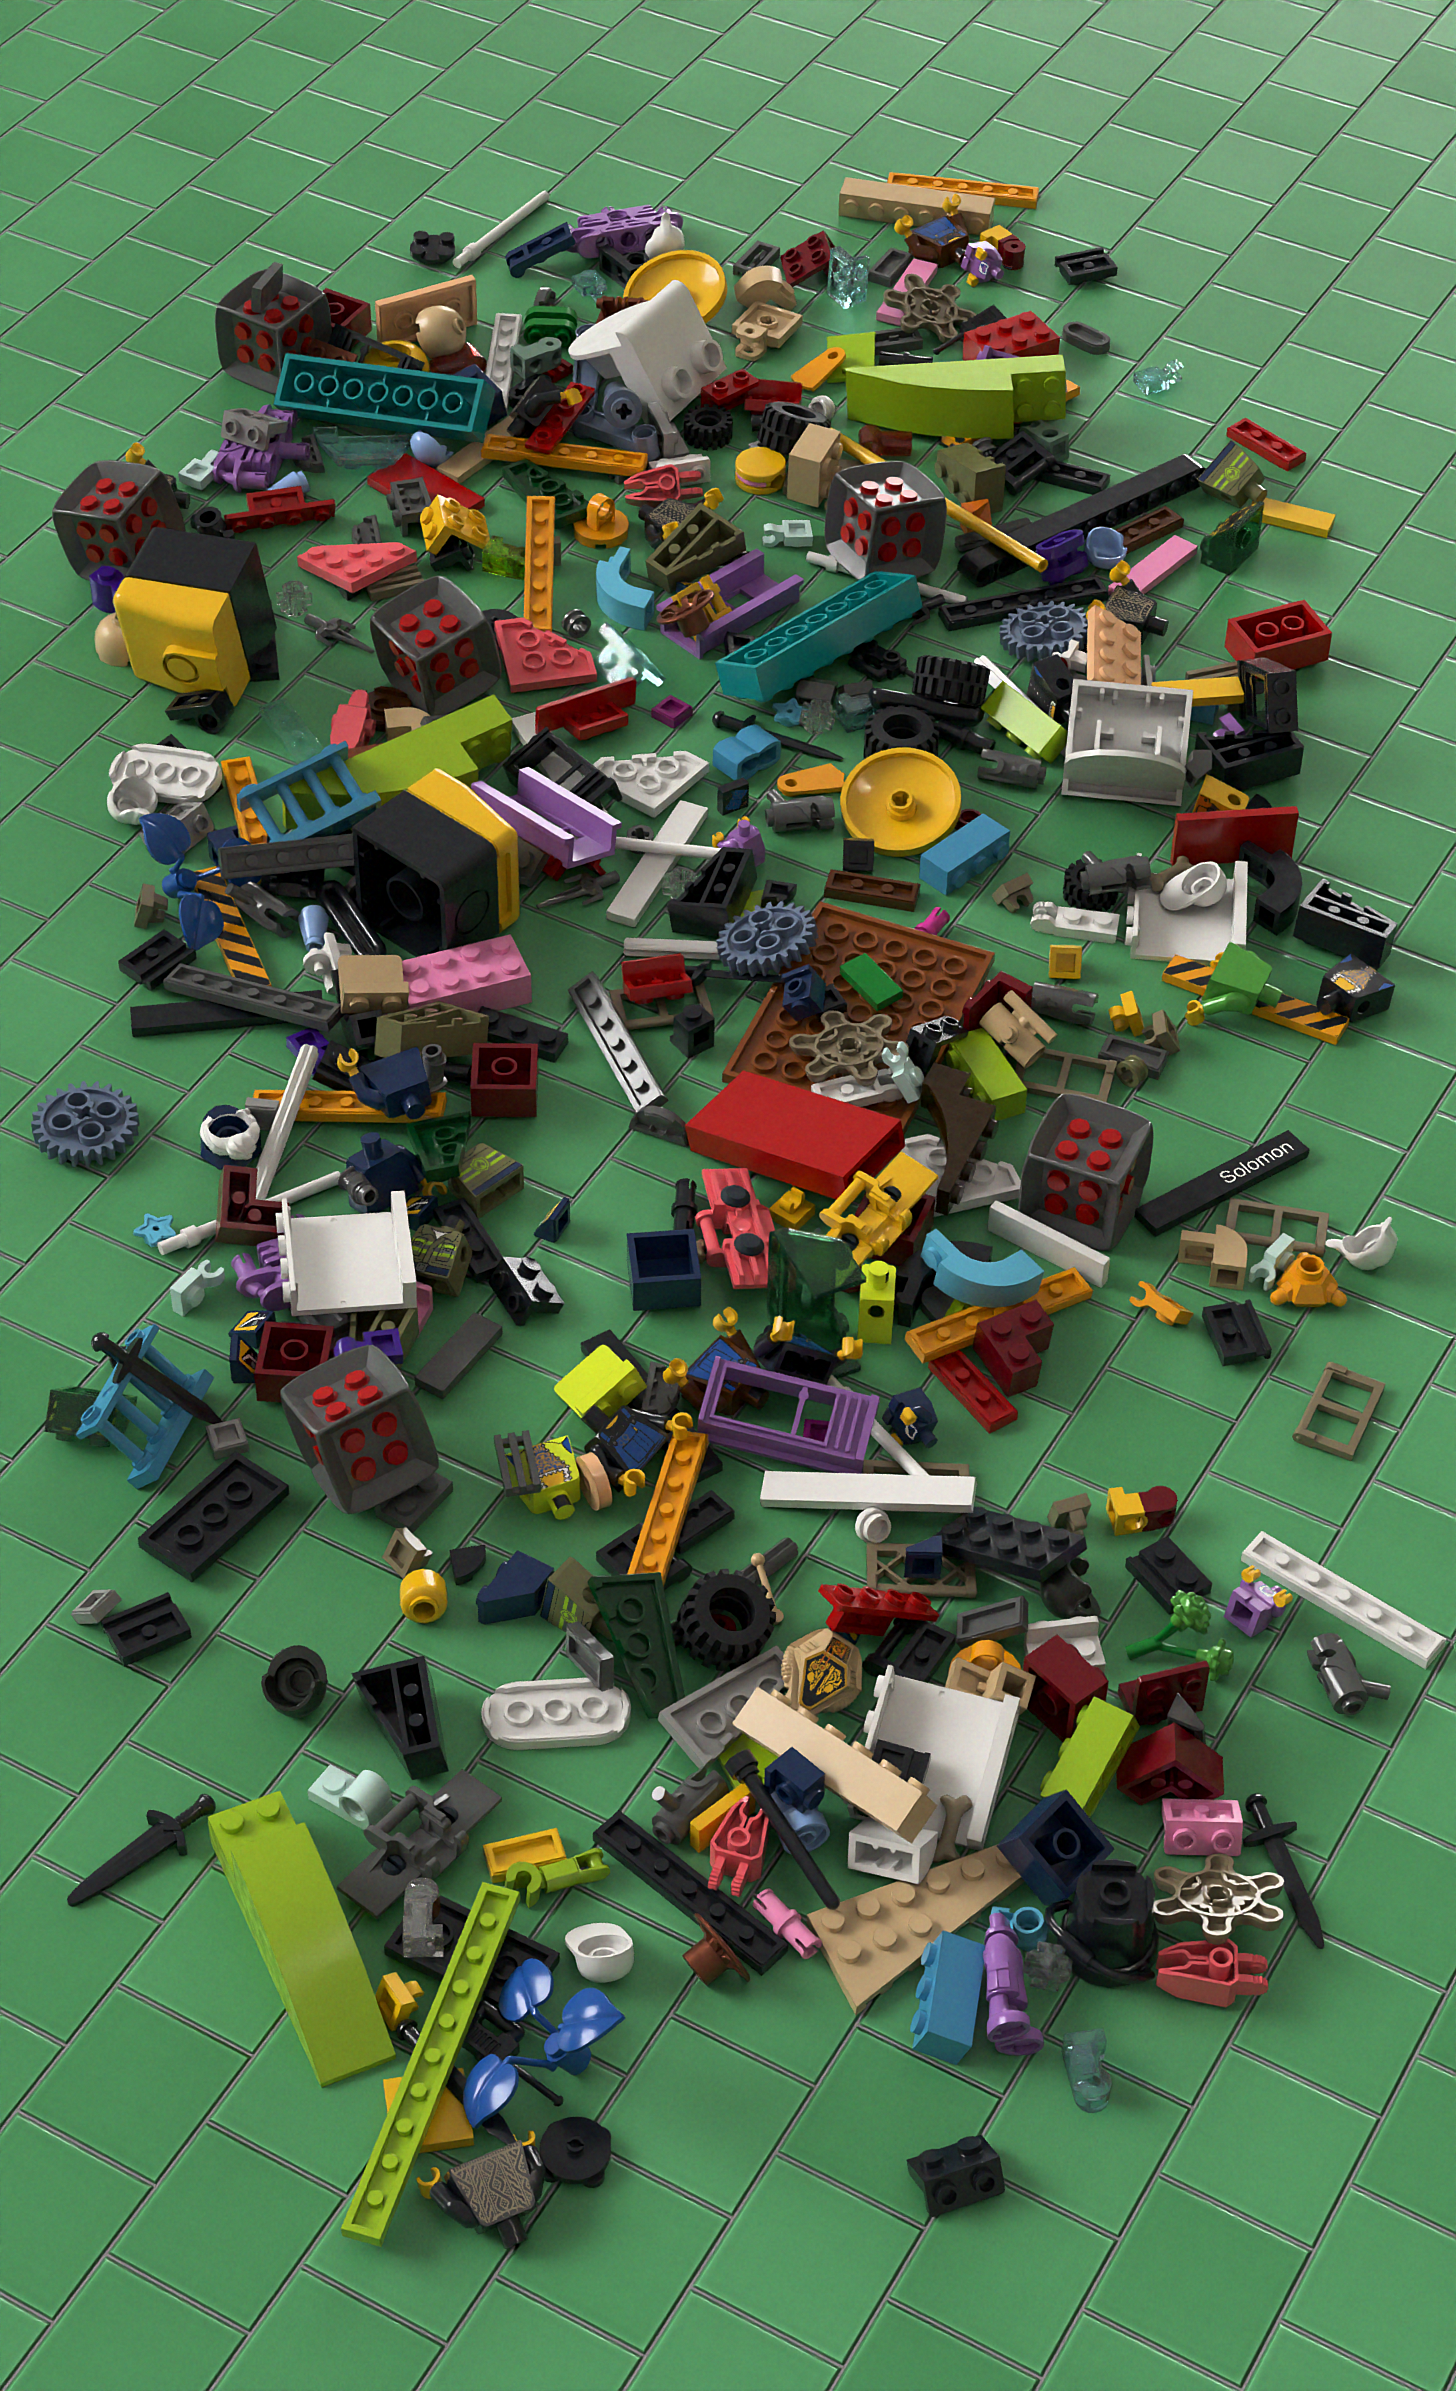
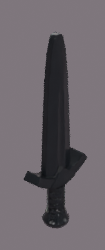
M208 1794L199 1795L193 1806L180 1813L175 1819L166 1813L148 1810L146 1815L149 1825L153 1826L79 1884L68 1896V1904L76 1906L89 1900L176 1843L179 1856L187 1855V1844L183 1830L190 1826L191 1823L200 1819V1817L213 1814L216 1810L214 1799Z

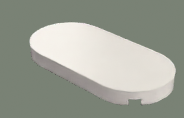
M146 743L131 746L132 750L126 753L122 751L115 757L109 769L110 779L114 786L115 783L123 778L126 764L128 762L134 763L136 775L154 787L158 802L171 804L203 802L217 791L222 781V770L211 754L203 751Z
M588 1678L511 1682L495 1689V1693L490 1698L488 1696L484 1701L481 1712L482 1726L485 1734L491 1741L511 1750L603 1745L619 1738L626 1731L631 1719V1704L627 1693L622 1688L620 1690L615 1687L614 1682L613 1689L603 1692Z

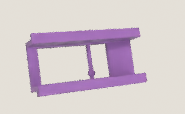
M756 548L709 575L713 583L718 584L721 590L719 594L726 606H730L731 612L710 623L707 629L697 634L696 642L689 637H684L683 633L678 630L677 622L665 625L660 624V633L700 660L703 658L704 653L724 642L727 631L740 633L788 604L798 603L799 587L804 584V579L795 574L778 584L764 574V553ZM698 581V584L700 585L701 589L704 590L700 581ZM739 593L750 599V601L738 608L726 602ZM670 597L657 604V610L661 612L673 602L672 598Z
M529 767L519 769L518 791L516 795L507 797L483 781L471 784V789L476 791L480 798L516 830L519 837L547 854H551L554 858L559 859L560 862H563L562 866L566 869L615 854L617 829L622 828V822ZM567 831L570 832L571 834L575 835V836L578 837L579 839H575V840H574V836H572V835H570L569 833H567Z
M715 1356L698 1417L697 1433L708 1434L709 1443L828 1473L861 1474L873 1422L880 1403V1396L873 1394L869 1396L724 1360L720 1356ZM724 1379L798 1397L800 1400L791 1434L714 1415ZM806 1400L833 1406L824 1442L796 1435Z

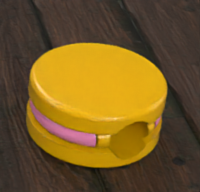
M767 447L746 449L736 458L735 482L740 489L750 494L767 495L777 492L784 485L786 460L781 453Z

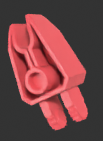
M669 464L637 473L624 481V489H642L643 491L625 495L626 503L640 508L644 504L657 507L667 498L679 501L699 498L703 496L702 488L680 489V483L695 482L701 479V472L696 470L678 472L677 467Z
M355 690L351 694L348 704H339L337 713L333 715L331 721V744L338 745L346 741L348 749L368 746L371 737H374L376 720L371 718V708L368 704L369 695L365 690Z
M749 1796L741 1798L731 1807L710 1841V1865L713 1869L709 1877L708 1888L717 1891L722 1883L723 1876L734 1877L731 1883V1895L737 1897L741 1896L747 1881L753 1882L761 1878L768 1843L769 1820L762 1809L759 1810L755 1817H749V1819L747 1817L750 1810Z
M1230 1939L1221 1945L1210 1944L1206 1940L1180 1942L1158 1952L1156 1986L1177 1998L1226 2008L1235 2001L1236 1995L1260 1996L1267 1993L1268 1980L1258 1975H1247L1251 1973L1254 1975L1260 1974L1268 1969L1265 1956L1238 1953V1946Z

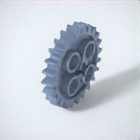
M1050 601L1048 605H1043L1042 602H1039L1038 607H1033L1029 604L1027 605V610L1018 608L1017 614L1009 613V619H1003V625L999 626L1000 643L1003 645V650H1008L1010 656L1017 654V659L1027 656V661L1029 662L1034 658H1038L1039 661L1050 657L1054 652L1062 654L1068 651L1071 639L1079 641L1078 649L1080 650L1085 649L1084 644H1087L1088 620L1086 619V612L1084 613L1082 607L1075 609V604L1067 607L1065 602L1054 605L1053 601Z
M780 901L777 906L773 907L771 902H768L766 907L762 909L759 905H755V911L753 912L746 909L743 910V917L733 916L734 923H725L726 930L719 931L720 938L716 939L718 946L716 948L720 960H722L724 967L729 966L730 972L738 970L739 975L742 976L749 971L751 977H753L758 971H762L763 976H766L769 970L773 969L774 972L779 973L781 966L791 968V961L801 962V954H810L809 947L816 946L815 939L818 938V929L811 911H805L803 905L796 908L795 903L792 902L785 907L784 902Z
M82 1081L80 1088H75L70 1083L66 1092L57 1088V1096L54 1097L47 1094L45 1096L46 1103H38V1111L32 1113L33 1121L31 1122L34 1143L39 1144L41 1153L47 1152L48 1159L51 1160L58 1156L59 1164L61 1165L68 1159L71 1160L72 1167H76L79 1161H84L85 1166L89 1167L91 1160H96L97 1163L102 1165L103 1157L106 1156L115 1160V1151L126 1153L125 1144L133 1145V1136H138L139 1114L137 1113L136 1103L132 1104L131 1096L123 1097V1090L121 1088L112 1092L111 1084L106 1085L102 1089L99 1087V1081H96L92 1087H87L86 1082Z

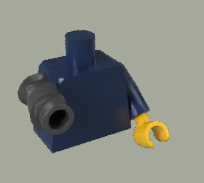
M438 1044L425 1046L422 1050V1058L418 1047H414L359 1067L360 1072L356 1067L359 1056L356 1050L352 1048L349 1049L348 1053L353 1062H345L341 1054H339L337 1061L338 1068L343 1072L349 1073L350 1078L348 1080L360 1103L375 1110H381L388 1118H396L404 1114L413 1120L420 1118L425 1112V1107L432 1103L431 1095L443 1089L447 1083V1079L444 1077L446 1056Z
M376 1132L366 1133L360 1138L363 1150L348 1157L346 1161L347 1169L340 1174L338 1180L339 1188L348 1191L349 1205L361 1214L381 1212L391 1206V1191H404L406 1198L420 1190L418 1186L420 1183L424 1186L422 1190L423 1196L432 1195L431 1190L433 1186L437 1188L440 1194L445 1195L447 1193V1188L442 1182L427 1183L416 1155L403 1145H394L386 1139H381L379 1133Z

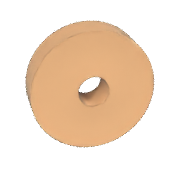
M592 1452L577 1457L575 1461L580 1476V1488L590 1507L598 1511L611 1506L612 1491L610 1483L598 1457Z

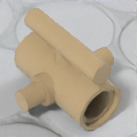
M1011 990L1005 995L1003 1000L1014 1011L1011 1013L1001 1002L997 1003L982 1017L979 1024L999 1044L1006 1043L1004 1049L1026 1069L1046 1049V1046L1035 1035L1038 1033L1049 1044L1058 1034Z

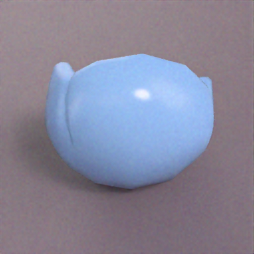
M418 430L411 437L410 444L415 458L430 467L436 468L453 455L452 451L446 450L447 446H440L433 437L422 432V430Z
M1093 528L1088 533L1084 546L1088 561L1092 565L1106 570L1114 568L1121 560L1124 561L1127 548L1123 546V535L1111 528Z

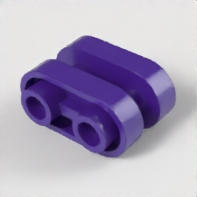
M1082 530L1064 531L1036 545L1037 554L1048 560L1046 570L1040 572L1043 581L1048 582L1049 585L1063 583L1066 577L1084 572V568L1089 565L1087 553L1077 550V548L1085 544Z

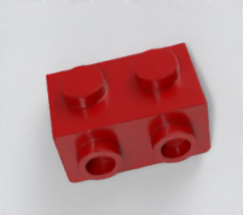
M743 368L701 388V408L704 407V404H709V407H713V404L718 405V409L724 407L728 411L744 403L748 391L759 386V380Z
M758 379L759 386L748 391L744 410H751V414L762 415L765 405L771 402H789L801 405L803 384L800 382Z
M681 953L623 961L621 963L624 993L630 1001H634L636 1004L651 1003L653 998L665 997L669 1000L681 999L684 997V994L693 993L692 980L685 972L684 956Z

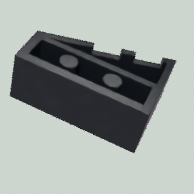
M425 1656L351 1673L361 1700L410 1778L416 1780L448 1772L435 1688Z

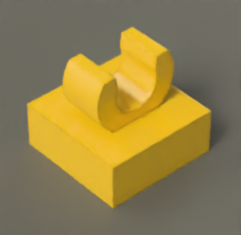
M1050 945L1049 978L1081 979L1082 946Z
M1133 991L1120 994L1123 1006H1113L1108 1009L1115 1031H1124L1130 1026L1134 1037L1142 1035V1030L1145 1027Z
M793 1186L791 1191L788 1190L769 1208L774 1222L792 1232H797L815 1214V1205L805 1199L804 1192Z
M397 1972L383 1975L375 1994L382 2017L391 2031H395L397 2025L402 2020L409 2019L410 2014L418 2010L419 2006L414 1998L424 1995V1991L417 1981H409L404 1984Z

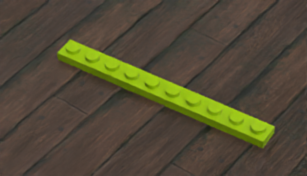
M482 1882L342 2224V2236L382 2247L519 1905V1891Z

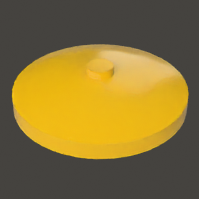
M676 250L658 255L640 266L628 280L623 294V298L625 296L629 298L643 297L644 300L650 301L672 280H678L688 288L706 324L718 313L724 304L727 296V281L722 267L711 256L694 250Z
M903 747L877 752L856 765L843 784L840 806L844 825L853 838L874 839L875 853L892 857H905L926 852L949 836L959 820L962 799L958 779L952 769L942 759L924 750Z

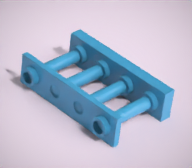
M344 741L338 745H328L321 753L261 783L245 786L237 794V808L242 812L251 807L271 839L270 842L338 835L352 828V826L380 808L381 798L376 790L367 794L363 793L344 763L348 759V744ZM332 766L351 796V802L342 807L335 806L316 773ZM305 779L323 808L324 816L314 821L308 820L288 787L289 785ZM279 794L298 825L297 829L288 834L281 833L262 801Z
M156 1324L143 1330L136 1329L127 1337L125 1341L127 1347L135 1338L141 1337L143 1342L138 1357L142 1359L144 1356L162 1374L200 1400L203 1399L214 1377L206 1369H202L192 1375H185L152 1346L151 1342L159 1330ZM116 1364L94 1404L83 1413L80 1419L83 1423L76 1436L81 1440L96 1432H100L132 1461L134 1468L127 1481L136 1489H139L158 1480L193 1415L130 1372L120 1383L114 1384L112 1380L117 1367ZM128 1382L161 1410L162 1418L158 1425L152 1422L122 1395ZM114 1407L147 1435L146 1440L148 1443L143 1451L107 1420Z

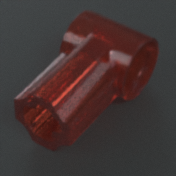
M466 342L458 352L429 360V367L432 373L453 375L475 363L484 372L487 367V361L472 343Z
M865 425L859 430L858 444L879 457L881 455L911 456L912 431H881L876 425Z

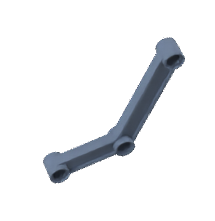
M585 324L578 327L575 332L576 339L594 326V324ZM586 359L575 360L573 382L595 388V394L572 424L574 436L582 439L591 437L627 451L647 453L648 461L656 459L660 455L656 428L649 424L639 426L635 424L626 429L612 426L605 418L604 413L597 411L600 373Z

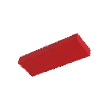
M1243 418L1227 428V437L1287 472L1306 460V452L1247 418Z
M960 1349L928 1362L929 1370L989 1434L1017 1420L1018 1411Z

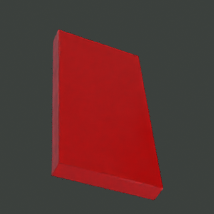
M407 453L367 476V485L384 495L391 494L390 482L423 477L431 502H433L438 494L445 498H453L461 506L470 510H479L485 506L484 497Z
M1297 806L1178 813L1175 819L1170 858L1172 866L1175 865L1179 856L1187 857L1192 865L1208 861L1217 864L1235 863L1239 859L1240 845L1247 840L1270 854L1281 849L1292 858L1299 816Z

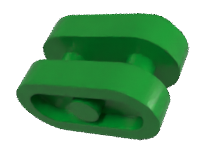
M533 306L529 308L525 313L524 340L528 344L538 343L542 338L554 337L561 341V347H569L576 340L575 332L578 320L576 312L569 307Z

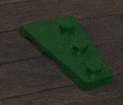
M470 1111L406 1123L408 1138L427 1183L433 1181L444 1182L450 1178L460 1176L471 1127Z

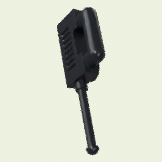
M993 304L973 318L970 317L966 322L963 321L959 330L960 334L938 348L935 347L933 353L939 355L941 351L964 338V332L1007 318Z
M874 639L856 646L848 661L851 668L878 682L886 677L893 680L900 674L907 675L913 679L915 673L908 669L907 660L902 658L899 652L887 650L879 646L878 642Z
M482 2000L478 2004L462 2048L474 2055L478 2062L490 2054H495L503 2061L507 2056H517L520 2053L519 2042L523 2039L525 2030L517 2022L506 2020L501 2015L500 2010L492 2003ZM486 2019L501 2030L502 2033L498 2037L482 2026V2021ZM513 2064L518 2071L519 2077L551 2100L554 2106L559 2107L563 2104L564 2099L561 2095L558 2096L517 2064Z

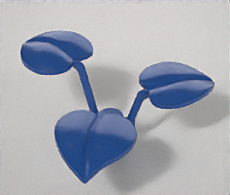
M151 813L143 815L139 818V822L142 826L145 844L150 855L160 864L171 865L175 863L169 869L171 874L164 877L162 888L168 897L181 899L179 903V919L182 932L189 949L194 948L197 951L220 936L224 921L219 907L213 901H204L203 894L191 891L195 889L197 881L220 873V867L199 875L186 868L179 869L185 860L182 852L187 850L191 844L187 828L179 819L168 814ZM232 838L226 841L222 847L250 845L251 843L243 838ZM262 875L228 879L229 884L233 883L241 887L248 882L258 883Z
M531 1958L522 1962V1965L513 1971L501 1990L499 2010L506 2020L515 2023L524 2020L531 2012L532 2016L551 2034L544 2044L547 2060L507 2056L502 2061L495 2054H490L480 2060L467 2077L463 2092L464 2110L470 2125L478 2130L485 2120L501 2111L512 2099L519 2081L518 2071L513 2064L543 2067L552 2072L557 2067H560L571 2075H578L587 2068L590 2062L591 2051L588 2046L609 2033L625 2019V2016L603 1992L596 1988H586L579 1991L568 2001L562 2013L563 2023L558 2025L557 2030L537 2008L548 2001L553 1993L554 1981L550 1969L537 1959Z

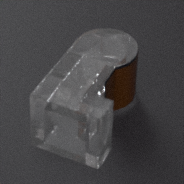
M416 1878L409 1882L405 1889L402 1937L404 1957H444L443 1924H434V1920L440 1912L439 1888L429 1878Z

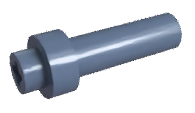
M618 381L609 383L604 389L603 413L607 421L612 426L620 429H626L635 425L642 414V404L637 394Z

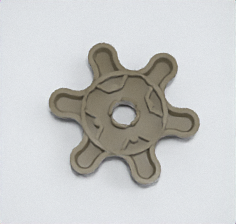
M907 274L905 276L904 286L907 292L887 289L883 294L884 303L887 306L899 309L905 313L900 320L901 329L904 332L914 333L917 329L924 328L933 331L943 343L958 335L953 325L961 326L963 321L966 322L970 317L976 316V313L973 311L962 309L956 305L955 301L961 295V291L957 286L945 284L940 289L930 288L916 274Z
M827 1011L821 1015V1023L824 1027L821 1033L815 1035L796 1034L789 1040V1046L796 1055H806L815 1058L805 1067V1072L810 1081L819 1083L825 1081L831 1075L842 1073L843 1077L853 1076L861 1086H870L875 1083L878 1075L875 1065L884 1062L882 1059L884 1048L888 1047L893 1055L898 1056L900 1054L896 1048L898 1042H901L889 1041L883 1038L892 1026V1019L888 1015L877 1014L871 1016L866 1022L850 1023L845 1019L844 1014L839 1011Z
M1217 1853L1209 1855L1205 1859L1206 1867L1202 1871L1195 1873L1184 1872L1171 1866L1160 1867L1154 1872V1880L1157 1887L1173 1895L1172 1897L1159 1899L1154 1902L1155 1920L1164 1925L1181 1921L1199 1924L1202 1926V1932L1206 1941L1210 1944H1224L1227 1942L1230 1934L1235 1932L1236 1926L1252 1925L1265 1931H1274L1279 1928L1284 1915L1280 1908L1263 1901L1275 1898L1281 1893L1284 1887L1283 1877L1270 1872L1255 1876L1238 1874L1233 1870V1858L1226 1854Z

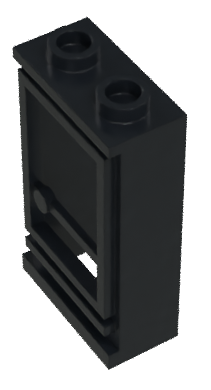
M337 323L328 341V344L351 352L355 340L365 343V346L360 349L361 355L358 363H363L365 356L369 353V347L372 346L399 358L400 362L397 368L422 371L425 362Z
M1268 658L1237 660L1238 677L1244 692V702L1239 704V718L1241 720L1246 719L1268 730L1269 734L1298 731L1296 671ZM1255 676L1263 679L1264 684L1261 682H1256ZM1264 693L1265 710L1257 711L1256 695Z
M547 727L537 735H534L527 744L511 755L502 765L509 782L518 789L519 769L526 767L533 769L550 753L554 752L572 766L555 782L556 784L561 785L578 770L585 777L570 790L573 794L602 811L603 807L600 799L606 794L610 795L617 802L623 799L618 785L613 778L606 776L552 734Z

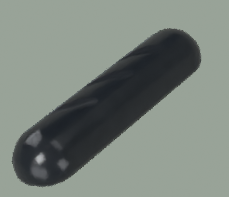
M871 688L868 695L869 701L875 709L885 710L888 706L898 707V705H905V707L913 706L917 707V710L928 712V716H933L936 719L935 721L939 722L940 719H945V721L964 727L977 726L983 720L985 714L980 707L881 688Z
M335 880L321 883L316 888L315 896L317 902L325 909V912L346 943L350 944L355 955H386L387 950L384 942L345 887Z

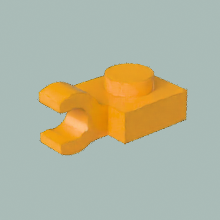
M1143 1281L1138 1283L1140 1287L1145 1289L1146 1296L1143 1300L1131 1296L1129 1301L1134 1306L1153 1308L1157 1311L1155 1317L1170 1326H1173L1174 1322L1184 1325L1189 1323L1194 1313L1170 1297L1159 1293L1152 1284Z

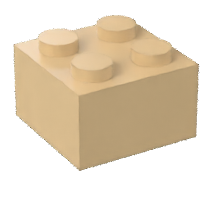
M809 423L789 453L788 500L818 508L822 500L828 498L832 479L837 472L842 470V467L839 466V459L843 451V444L840 443L841 431Z

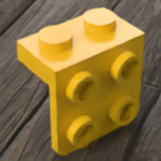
M437 494L430 506L425 507L420 515L426 549L432 554H438L451 534L486 551L492 546L484 515L476 509L470 510L461 506L453 498H445Z

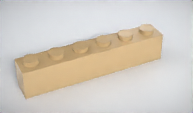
M846 177L839 193V216L896 223L899 218L902 219L907 214L913 219L914 223L912 226L919 227L946 214L951 217V213L943 210L942 204L947 196L952 203L953 195L958 194L961 198V203L957 210L958 213H962L968 234L980 235L981 232L990 229L992 226L995 198Z
M757 1687L732 1724L748 1738L778 1757L790 1747H793L825 1773L824 1787L912 1844L938 1806L926 1796L930 1789L913 1777H910L908 1782L904 1781L899 1777L902 1771L885 1759H882L880 1764L876 1763L871 1759L874 1753L855 1741L852 1746L844 1742L847 1736L832 1725L827 1724L823 1729L816 1724L819 1718L804 1707L800 1706L798 1711H795L789 1707L792 1701L779 1691L774 1689L769 1694Z

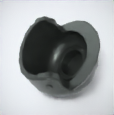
M1077 1556L1044 1582L1040 1583V1595L1043 1603L1054 1616L1061 1619H1071L1076 1616L1098 1617L1101 1614V1608L1091 1593L1090 1585L1080 1578L1089 1568L1087 1559Z
M293 1645L278 1652L272 1659L267 1674L262 1676L261 1681L262 1691L266 1700L278 1712L292 1718L303 1717L316 1710L325 1697L328 1684L326 1667L321 1657L313 1650L301 1645Z

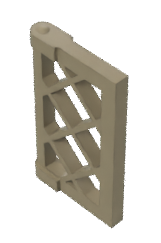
M867 1543V1587L881 1591L893 1589L900 1593L908 1594L918 1592L925 1596L976 1598L978 1591L976 1588L975 1564L964 1561L956 1567L946 1559L952 1557L942 1555V1566L950 1571L948 1575L940 1581L937 1578H924L932 1585H910L917 1578L902 1579L892 1569L901 1562L905 1563L906 1548L914 1544ZM877 1556L896 1557L886 1565L877 1560ZM885 1575L896 1584H878L877 1580ZM956 1577L965 1583V1586H946Z

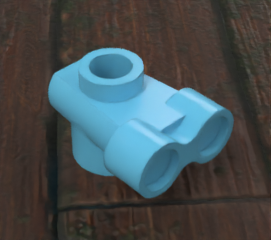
M992 1906L991 1914L1002 1913L1009 1920L1010 1927L1018 1936L1017 1948L1027 1952L1036 1949H1047L1050 1930L1038 1909L1023 1907L1015 1913H1011L1010 1908Z

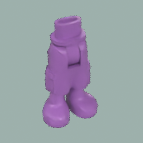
M993 1913L989 1916L990 1928L986 1931L984 1940L985 1950L983 1951L984 1966L987 1972L986 2000L990 2003L987 2037L990 2042H995V2048L998 2052L1015 2056L1034 2054L1044 2047V2038L1039 2029L1030 2026V2017L1025 2012H1022L1027 2008L1028 2001L1024 1985L1022 1954L1016 1947L1018 1936L1010 1927V1922L1004 1914Z

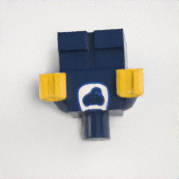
M920 1387L893 1395L888 1405L889 1408H886L882 1416L885 1424L891 1425L896 1430L897 1434L893 1433L891 1436L901 1446L922 1442L926 1448L933 1447L938 1441L932 1433L938 1423V1419L929 1398Z

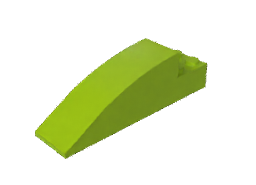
M1063 355L845 368L848 419L903 432L932 436L1012 439L1014 437V422L1066 419V370Z
M493 694L349 758L344 763L363 793L368 794L376 790L381 798V806L404 790L407 791L408 787L434 769H441L471 788L472 783L478 782V772L482 768L493 763H500L510 756L512 718ZM332 766L316 773L335 806L342 807L351 802V796ZM305 779L288 786L308 820L314 821L324 816L323 808ZM282 800L284 827L286 829H297L298 825Z
M280 1790L208 1816L212 1847L321 2088L395 2060L396 2053L363 1961L305 1822L296 1825Z

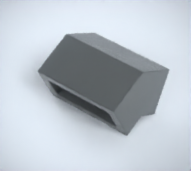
M814 677L800 679L795 694L797 703L832 710L833 703L836 700L838 682Z
M1192 750L1188 763L1184 766L1186 768L1185 781L1192 789L1205 780L1206 774L1209 775L1212 769V750Z

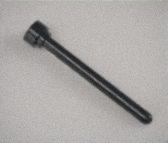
M750 1749L736 1753L725 1763V1769L733 1780H738L740 1784L747 1786L825 1906L830 1910L837 1909L840 1905L839 1897L758 1777V1761Z

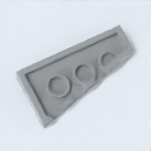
M777 1645L659 1712L658 1721L699 1769L705 1766L707 1770L743 1734L732 1723L757 1687L769 1694L774 1689L782 1694L787 1690L784 1687L783 1676H781V1664L784 1653Z

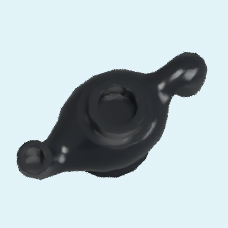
M203 508L190 518L191 527L196 529L198 534L235 539L234 531L227 530L226 522L221 517V511L218 508Z

